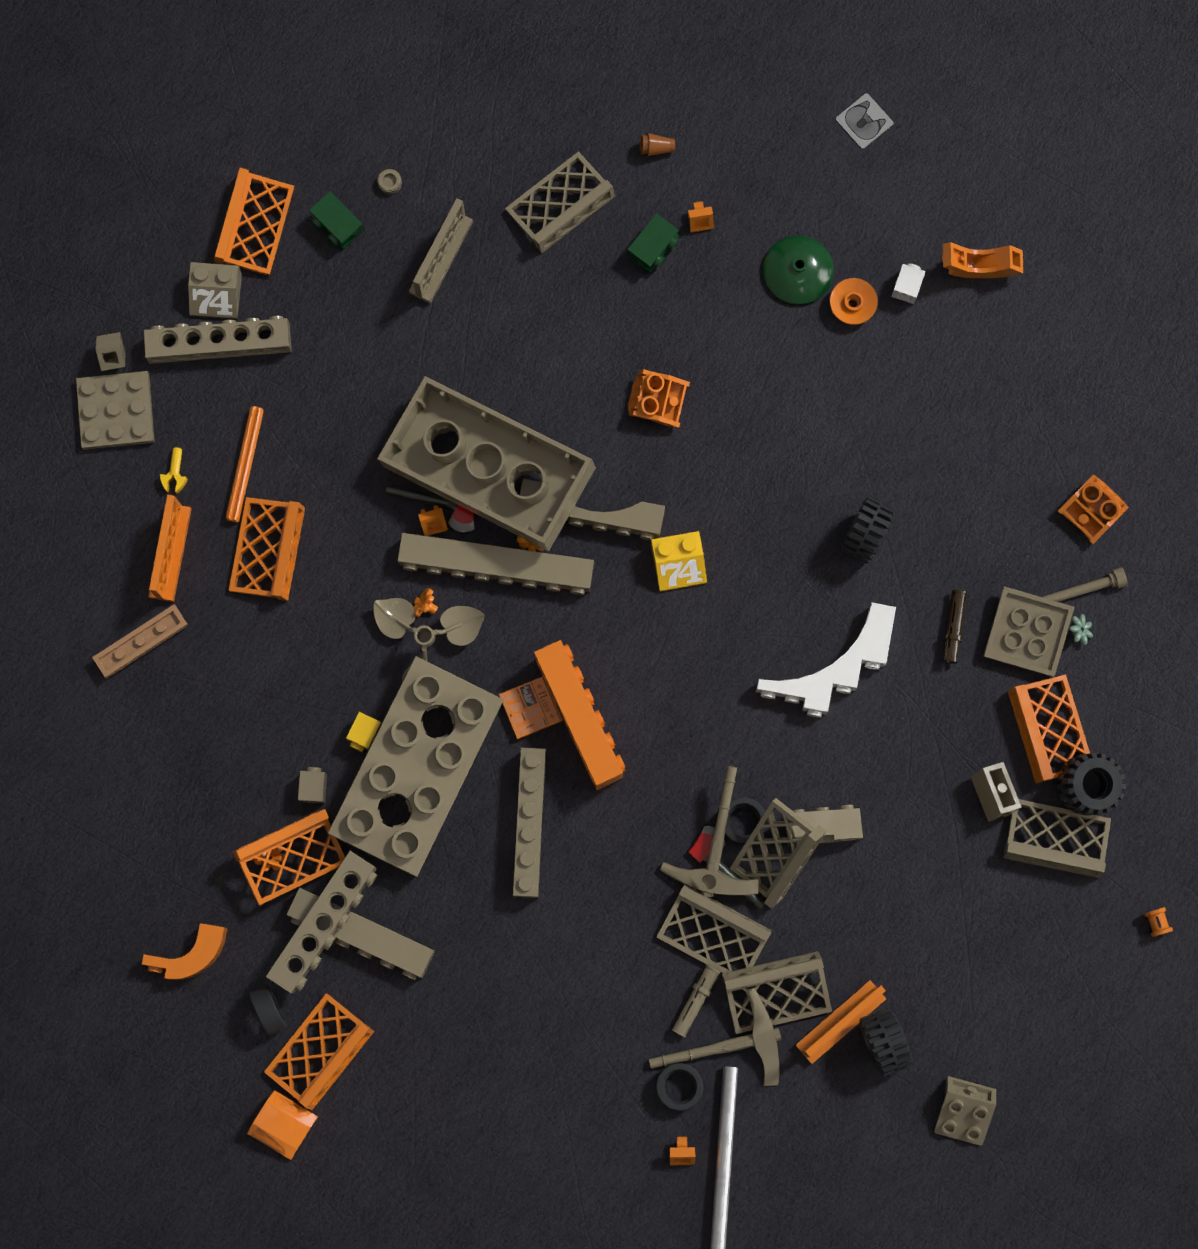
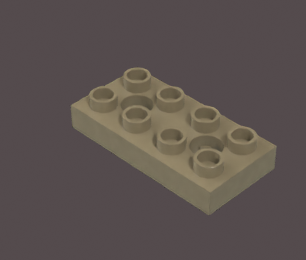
M426 376L377 458L384 468L547 551L552 547L596 468L591 458ZM457 432L459 441L454 450L447 454L434 453L432 442L439 433ZM531 472L540 474L542 485L535 494L531 496L517 495L514 485L521 475Z
M416 656L327 834L417 877L504 699ZM442 707L449 712L453 729L449 735L446 734L434 739L426 734L421 718L425 710L428 712L431 709ZM397 794L406 799L405 802L408 805L410 816L406 823L394 825L392 828L382 823L383 820L377 809L382 798L386 799Z

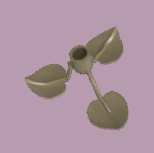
M401 598L376 600L374 602V617L381 632L392 639L402 638L406 629L413 632L416 642L422 647V657L425 661H427V647L434 643L436 635L447 633V638L452 644L465 646L476 639L484 620V614L475 608L455 606L447 609L441 615L440 622L445 629L432 630L429 626L425 625L413 628L409 625L414 622L416 616L413 615L414 607L410 602ZM408 667V668L405 670V672H404V674H403V677H402V682H403V680H404V678H405V676H406V674H407V672H408V670H409L410 667Z

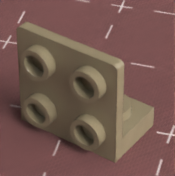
M948 1076L945 1084V1098L934 1132L976 1145H983L996 1107V1089Z

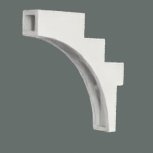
M872 603L858 639L832 665L815 674L799 679L783 681L759 679L756 692L761 693V697L775 699V696L785 697V701L789 703L799 704V700L804 701L802 711H807L808 716L821 718L822 714L826 715L829 709L832 687H835L837 692L850 694L851 691L857 689L861 663L865 664L866 668L879 670L880 667L886 665L896 607Z

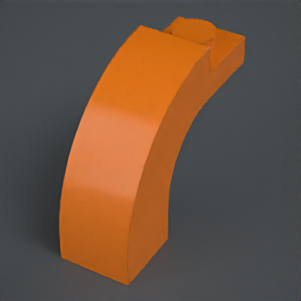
M949 242L943 244L942 262L943 267L949 269V274L957 277H1008L1023 273V250L1011 245L995 249L975 250Z
M200 923L196 943L188 954L176 959L143 955L142 965H147L148 971L162 973L163 968H165V979L181 980L194 977L208 969L219 957L225 943L227 928Z

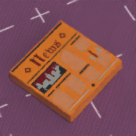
M544 676L499 694L500 698L504 699L502 703L517 740L563 722Z

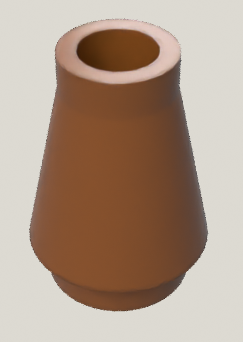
M650 133L640 137V153L646 154V157L674 153L675 151L674 138Z

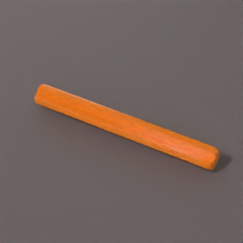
M251 406L244 433L226 519L230 522H239L263 416V409L256 406Z

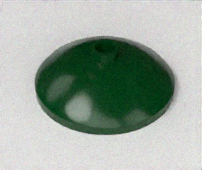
M790 236L781 239L770 248L764 259L763 278L768 290L777 299L787 304L806 305L817 301L827 292L833 280L834 266L829 252L821 243L810 237ZM800 262L804 265V267L802 269L796 268L795 264Z

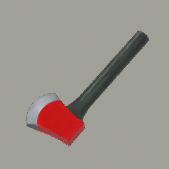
M390 484L387 485V494L437 505L454 511L448 521V524L454 530L466 533L475 529L473 512L443 497Z
M704 826L700 837L689 851L700 863L702 861L708 862L710 846L715 831L714 827ZM720 860V871L730 877L740 879ZM756 894L743 895L758 910L765 905L764 901Z

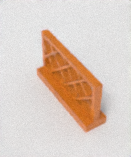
M240 168L214 262L222 265L224 263L236 265L243 269L270 276L294 186L249 173L247 169ZM251 181L262 183L265 191L254 196L250 190ZM278 188L287 190L286 199L277 203L271 192ZM248 193H249V195H250L251 198L248 199V200H246V199H247V195H248ZM268 194L274 205L262 210L257 199ZM254 202L259 213L248 218L244 212V206ZM284 204V208L282 211L279 206ZM277 209L281 216L280 221L271 225L265 214ZM262 216L268 227L256 233L251 221ZM248 224L253 235L241 240L237 233L238 228ZM278 226L277 233H276L273 228H275V227ZM270 230L275 240L274 243L265 247L259 236ZM235 238L238 240L236 244H234ZM256 238L262 249L250 255L244 244ZM239 246L242 247L247 255L246 258L240 261L230 258L232 250ZM272 248L271 254L269 255L267 250ZM264 252L269 260L267 268L257 266L252 258Z
M167 495L149 587V598L174 602L192 510L191 507L182 506L173 495Z
M246 497L230 580V592L288 601L305 511L303 505L293 501L288 503ZM252 504L261 505L265 511L256 519H253L250 515ZM277 508H286L285 517L276 522L271 513ZM268 516L274 525L263 533L257 523ZM255 526L260 536L249 543L246 533ZM278 529L281 534L280 541L272 546L267 536ZM264 539L270 548L259 556L253 546ZM250 549L256 559L245 566L241 561L242 555ZM273 552L277 557L276 564L268 569L262 560ZM257 563H260L265 572L254 579L248 570ZM246 572L252 582L244 588L237 587L238 578ZM267 576L273 581L271 591H264L258 585Z
M1066 674L1027 685H1019L1008 690L1036 784L1058 778V774L1064 773L1062 770L1057 773L1052 772L1050 762L1053 757L1063 762L1064 765H1068L1067 761L1073 757L1075 751L1080 754H1090ZM1061 682L1063 693L1060 698L1049 692L1053 683ZM1035 688L1043 693L1038 704L1030 699L1029 689ZM1046 696L1058 702L1053 712L1041 706ZM1061 704L1070 711L1071 715L1067 721L1056 715ZM1039 710L1050 716L1045 727L1037 723L1036 715ZM1053 719L1065 725L1060 736L1049 730ZM1068 728L1074 730L1078 738L1075 744L1063 738ZM1046 733L1057 739L1052 750L1044 746L1043 739ZM1061 742L1072 748L1067 759L1056 753Z
M325 809L319 810L232 851L235 860H238L258 905L340 867L345 856L337 838L328 834L325 844L312 839L317 828L324 826L328 833L331 827ZM310 832L309 838L303 836ZM301 838L307 841L303 854L290 850L294 839ZM311 842L323 846L319 860L306 856ZM288 843L287 848L281 846ZM278 848L285 851L281 865L268 860L271 850ZM327 848L336 851L340 861L332 865L323 862ZM266 853L265 858L258 857ZM289 853L301 857L297 870L284 866ZM252 859L262 861L263 864L259 875L249 872L246 862ZM305 859L318 863L315 872L311 875L301 872ZM267 863L279 867L275 881L262 877ZM321 865L327 866L320 870ZM283 869L295 873L293 883L288 886L278 883ZM299 875L305 877V878H303V879L297 881ZM252 877L257 878L256 883H254V880H253ZM261 880L273 884L271 893L261 898L258 891ZM277 886L282 887V889L275 892Z
M869 980L795 1046L813 1064L859 1023L860 1018L869 1015L886 1000L883 995L886 990L881 985L875 986Z
M326 993L264 1072L295 1097L304 1107L313 1110L371 1037L374 1030ZM329 1001L335 1006L336 1017L323 1019L322 1009ZM340 1011L346 1016H340ZM351 1019L357 1024L350 1033L341 1034L340 1020ZM336 1021L337 1034L324 1036L323 1022ZM319 1023L320 1037L307 1038V1028L309 1025ZM338 1038V1049L334 1053H326L325 1040ZM321 1040L322 1054L309 1056L308 1042ZM303 1043L304 1057L292 1058L291 1048L293 1045ZM322 1058L323 1068L317 1073H310L309 1059ZM305 1060L306 1074L293 1076L292 1062ZM288 1062L289 1076L278 1077L273 1073L279 1063ZM306 1078L307 1088L301 1095L294 1090L293 1079ZM284 1080H289V1085Z

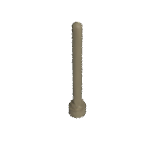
M1121 567L1112 570L1108 577L1049 594L1042 598L1059 602L1108 586L1121 588L1128 585L1127 577Z

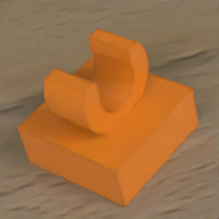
M703 201L694 202V210H688L690 232L714 229L712 207L704 208Z
M437 505L433 506L434 510L425 512V509H421V514H418L425 536L448 530L442 508H438Z
M677 1137V1148H670V1165H695V1147H687V1137Z

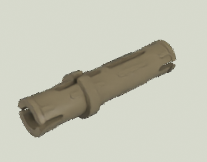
M706 964V968L699 981L692 986L694 990L674 1027L671 1029L672 1031L686 1038V1034L706 997H710L712 993L710 990L720 971Z

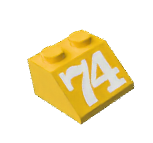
M699 531L651 540V549L660 592L707 583Z

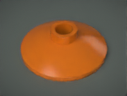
M849 278L841 281L834 287L830 296V307L833 314L840 321L850 325H858L868 321L874 315L878 304L874 288L868 282L858 278ZM849 301H856L857 306L851 307Z

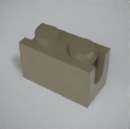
M1004 762L982 768L970 776L988 822L1002 815L1004 817L1009 816L1022 808Z

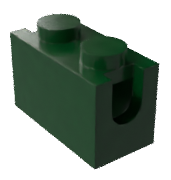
M331 191L309 210L312 213L310 221L318 230L323 228L328 233L326 237L335 247L339 244L343 249L347 248L364 232L363 224Z
M656 213L627 249V257L649 273L653 268L658 269L665 260V253L668 250L672 251L679 243V235H677L679 230Z

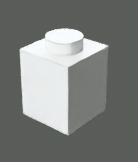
M903 264L891 297L914 304L926 271L921 270L915 264Z

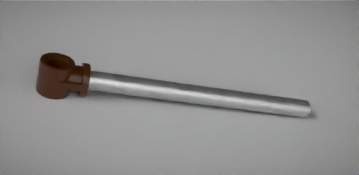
M723 1067L710 1249L726 1248L738 1076L737 1067Z

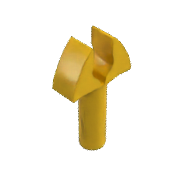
M178 447L172 450L170 472L166 475L160 474L162 485L168 493L169 483L173 478L177 481L175 489L177 494L184 488L188 480L187 477H181L179 474L182 449Z

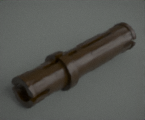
M952 590L947 632L943 637L945 647L942 661L945 663H958L959 646L963 641L961 631L968 593L963 590Z

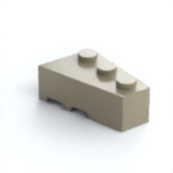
M853 805L839 806V810H829V807L815 808L811 812H805L804 809L792 810L812 827L817 828L821 826L827 831L819 844L861 840L863 838L860 808L854 809ZM792 826L795 837H801L805 834V831L799 826Z

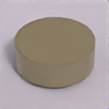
M392 169L382 171L378 176L380 190L385 194L398 192L402 185L399 173Z

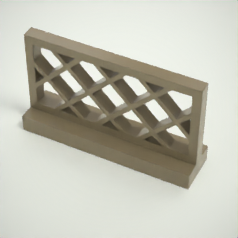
M578 151L507 206L505 210L535 243L536 248L543 253L613 199L615 194L613 186L609 181H605ZM577 161L584 166L583 173H570L571 166ZM557 177L566 178L565 187H552V181ZM569 178H581V188H568ZM586 179H596L599 182V185L594 189H585ZM539 191L547 192L546 202L533 201L534 195ZM551 192L564 193L563 203L550 202ZM567 193L580 194V200L576 203H566ZM519 206H529L528 216H518L514 210ZM533 206L545 207L544 217L532 216ZM549 207L562 208L561 215L557 218L548 217ZM531 222H543V229L534 234L530 230Z
M456 198L409 290V294L431 304L473 224V219L465 216L462 200Z
M775 798L730 869L744 880L759 879L758 892L767 898L764 903L772 909L784 898L827 831L821 826L817 828L812 827ZM775 808L783 814L784 821H775L773 814ZM786 826L789 837L780 838L777 827ZM792 826H799L805 831V834L801 837H795ZM771 827L773 838H764L762 828ZM790 842L792 853L784 854L781 843ZM775 843L778 854H769L766 844ZM752 844H760L763 855H754ZM779 859L782 869L773 871L771 860ZM755 860H764L767 871H758ZM741 861H749L752 872H747L739 866ZM760 876L769 877L771 884L769 889L761 883Z
M1019 799L1021 807L1028 808L1033 816L1023 822L1017 814L1018 810L1011 814L1003 858L1100 878L1105 873V856L1111 818L1097 815H1081V813L1076 814L1072 810ZM1045 812L1052 813L1057 819L1049 827L1046 826L1040 817ZM1069 817L1076 818L1081 827L1071 832L1064 820ZM1034 819L1043 828V831L1035 836L1032 835L1026 824ZM1093 822L1104 824L1103 833L1097 837L1094 836L1088 827ZM1058 824L1067 833V836L1059 841L1056 840L1050 829ZM1020 828L1029 837V840L1024 843L1013 841L1014 832ZM1082 829L1091 838V841L1084 846H1081L1074 836ZM1046 833L1053 842V845L1049 848H1043L1036 839ZM1070 838L1078 850L1073 853H1067L1060 844ZM1094 843L1100 851L1099 859L1089 857L1084 849Z
M684 884L657 938L718 971L727 973L732 971L730 962L744 958L746 968L753 967L772 930ZM681 901L691 905L692 916L680 919L677 908ZM695 908L702 912L697 914ZM675 914L677 920L670 922ZM706 914L713 917L715 927L701 930L698 917ZM695 918L699 932L685 936L681 922ZM717 920L723 922L724 924L718 926ZM678 923L682 937L671 939L664 935L668 926ZM727 926L734 928L737 938L723 942L720 928ZM717 930L720 944L707 947L703 934ZM739 932L745 934L746 936L740 937ZM700 935L704 948L693 951L689 948L686 939ZM752 938L760 942L756 951L745 954L741 940ZM683 940L685 946L682 945V944H680V943L677 942V941ZM739 942L742 955L729 959L725 945ZM722 946L726 960L716 963L710 959L708 950ZM705 952V953H706V957L703 956V955H701V954H699V953ZM752 956V958H751V960H750V962H749V964H748V961H747V958H746V957ZM727 963L728 969L721 965Z
M819 952L722 973L735 1033L739 1034L752 1030L753 1018L749 1024L739 1026L738 1017L743 1010L753 1015V1012L746 1007L749 1002L748 996L741 1004L733 999L732 991L739 989L746 991L749 989L748 987L752 986L757 990L761 984L765 983L773 988L766 998L761 995L759 996L765 1007L768 1004L778 1010L775 1016L771 1018L772 1025L832 1012L823 970L824 966ZM818 971L819 980L814 987L804 982L808 973ZM787 978L797 981L790 993L779 987L783 980ZM801 984L811 990L805 1001L794 996ZM777 990L787 996L781 1007L770 1001ZM816 993L824 998L825 1006L814 1008L809 1005V1002ZM791 999L802 1005L797 1013L791 1014L784 1010Z

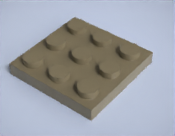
M148 371L76 378L81 448L83 450L155 443Z
M1004 586L983 657L1055 677L1074 607Z

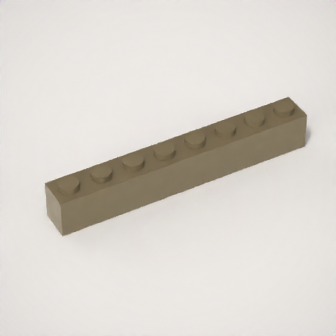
M402 533L398 556L399 566H403V569L407 571H417V568L427 569V573L441 575L442 571L451 573L450 576L456 578H465V575L475 576L474 579L487 582L489 578L498 579V583L505 585L519 582L522 583L523 587L536 588L537 585L546 586V590L554 592L568 589L570 593L576 595H584L585 592L590 593L594 560L407 533Z

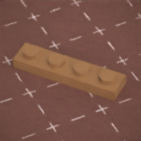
M174 604L92 658L107 679L189 625Z

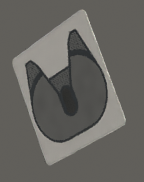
M867 93L836 117L839 124L861 148H865L893 125V121Z

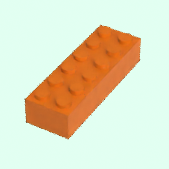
M559 640L535 651L534 655L538 667L548 684L553 699L596 790L622 779L623 771H625L626 767L620 754L615 756L613 752L615 744L610 733L605 734L602 727H605V722L599 710L594 712L592 707L594 705L593 696L589 688L584 690L582 686L584 678L579 667H573L571 663L574 660L568 644L563 646L562 641Z

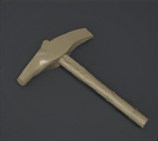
M727 766L707 867L686 869L663 862L660 870L685 885L701 890V894L706 897H713L714 893L726 895L758 894L759 879H737L719 870L727 817L737 767Z
M750 988L745 992L751 1003L754 1016L752 1034L649 1059L651 1069L662 1066L666 1067V1065L755 1046L764 1064V1086H775L779 1082L777 1041L781 1040L779 1028H773L769 1014L755 988Z

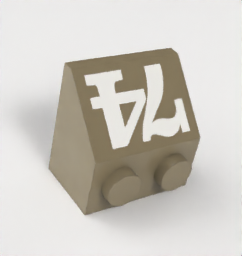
M191 262L188 284L190 316L238 319L242 278L239 266Z

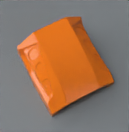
M645 369L640 370L633 382L629 398V416H636L668 427L679 428L680 423L678 421L684 395L690 382Z
M1092 475L1058 512L1069 519L1094 544L1129 507L1102 480Z
M274 1090L247 1134L292 1160L318 1116Z

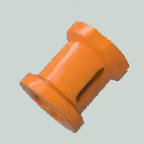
M1165 907L1144 913V916L1148 917L1152 929L1151 937L1173 931L1172 927L1168 925L1164 913L1166 911ZM1156 916L1159 918L1161 928L1158 926Z

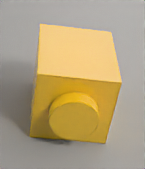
M359 712L346 737L351 742L349 746L360 752H363L364 749L369 751L382 723Z

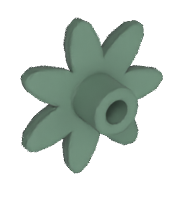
M1081 614L1080 618L1073 616L1072 620L1075 626H1071L1069 629L1075 635L1074 641L1078 642L1081 639L1083 645H1086L1087 638L1093 637V634L1088 630L1092 623L1086 622L1084 614Z

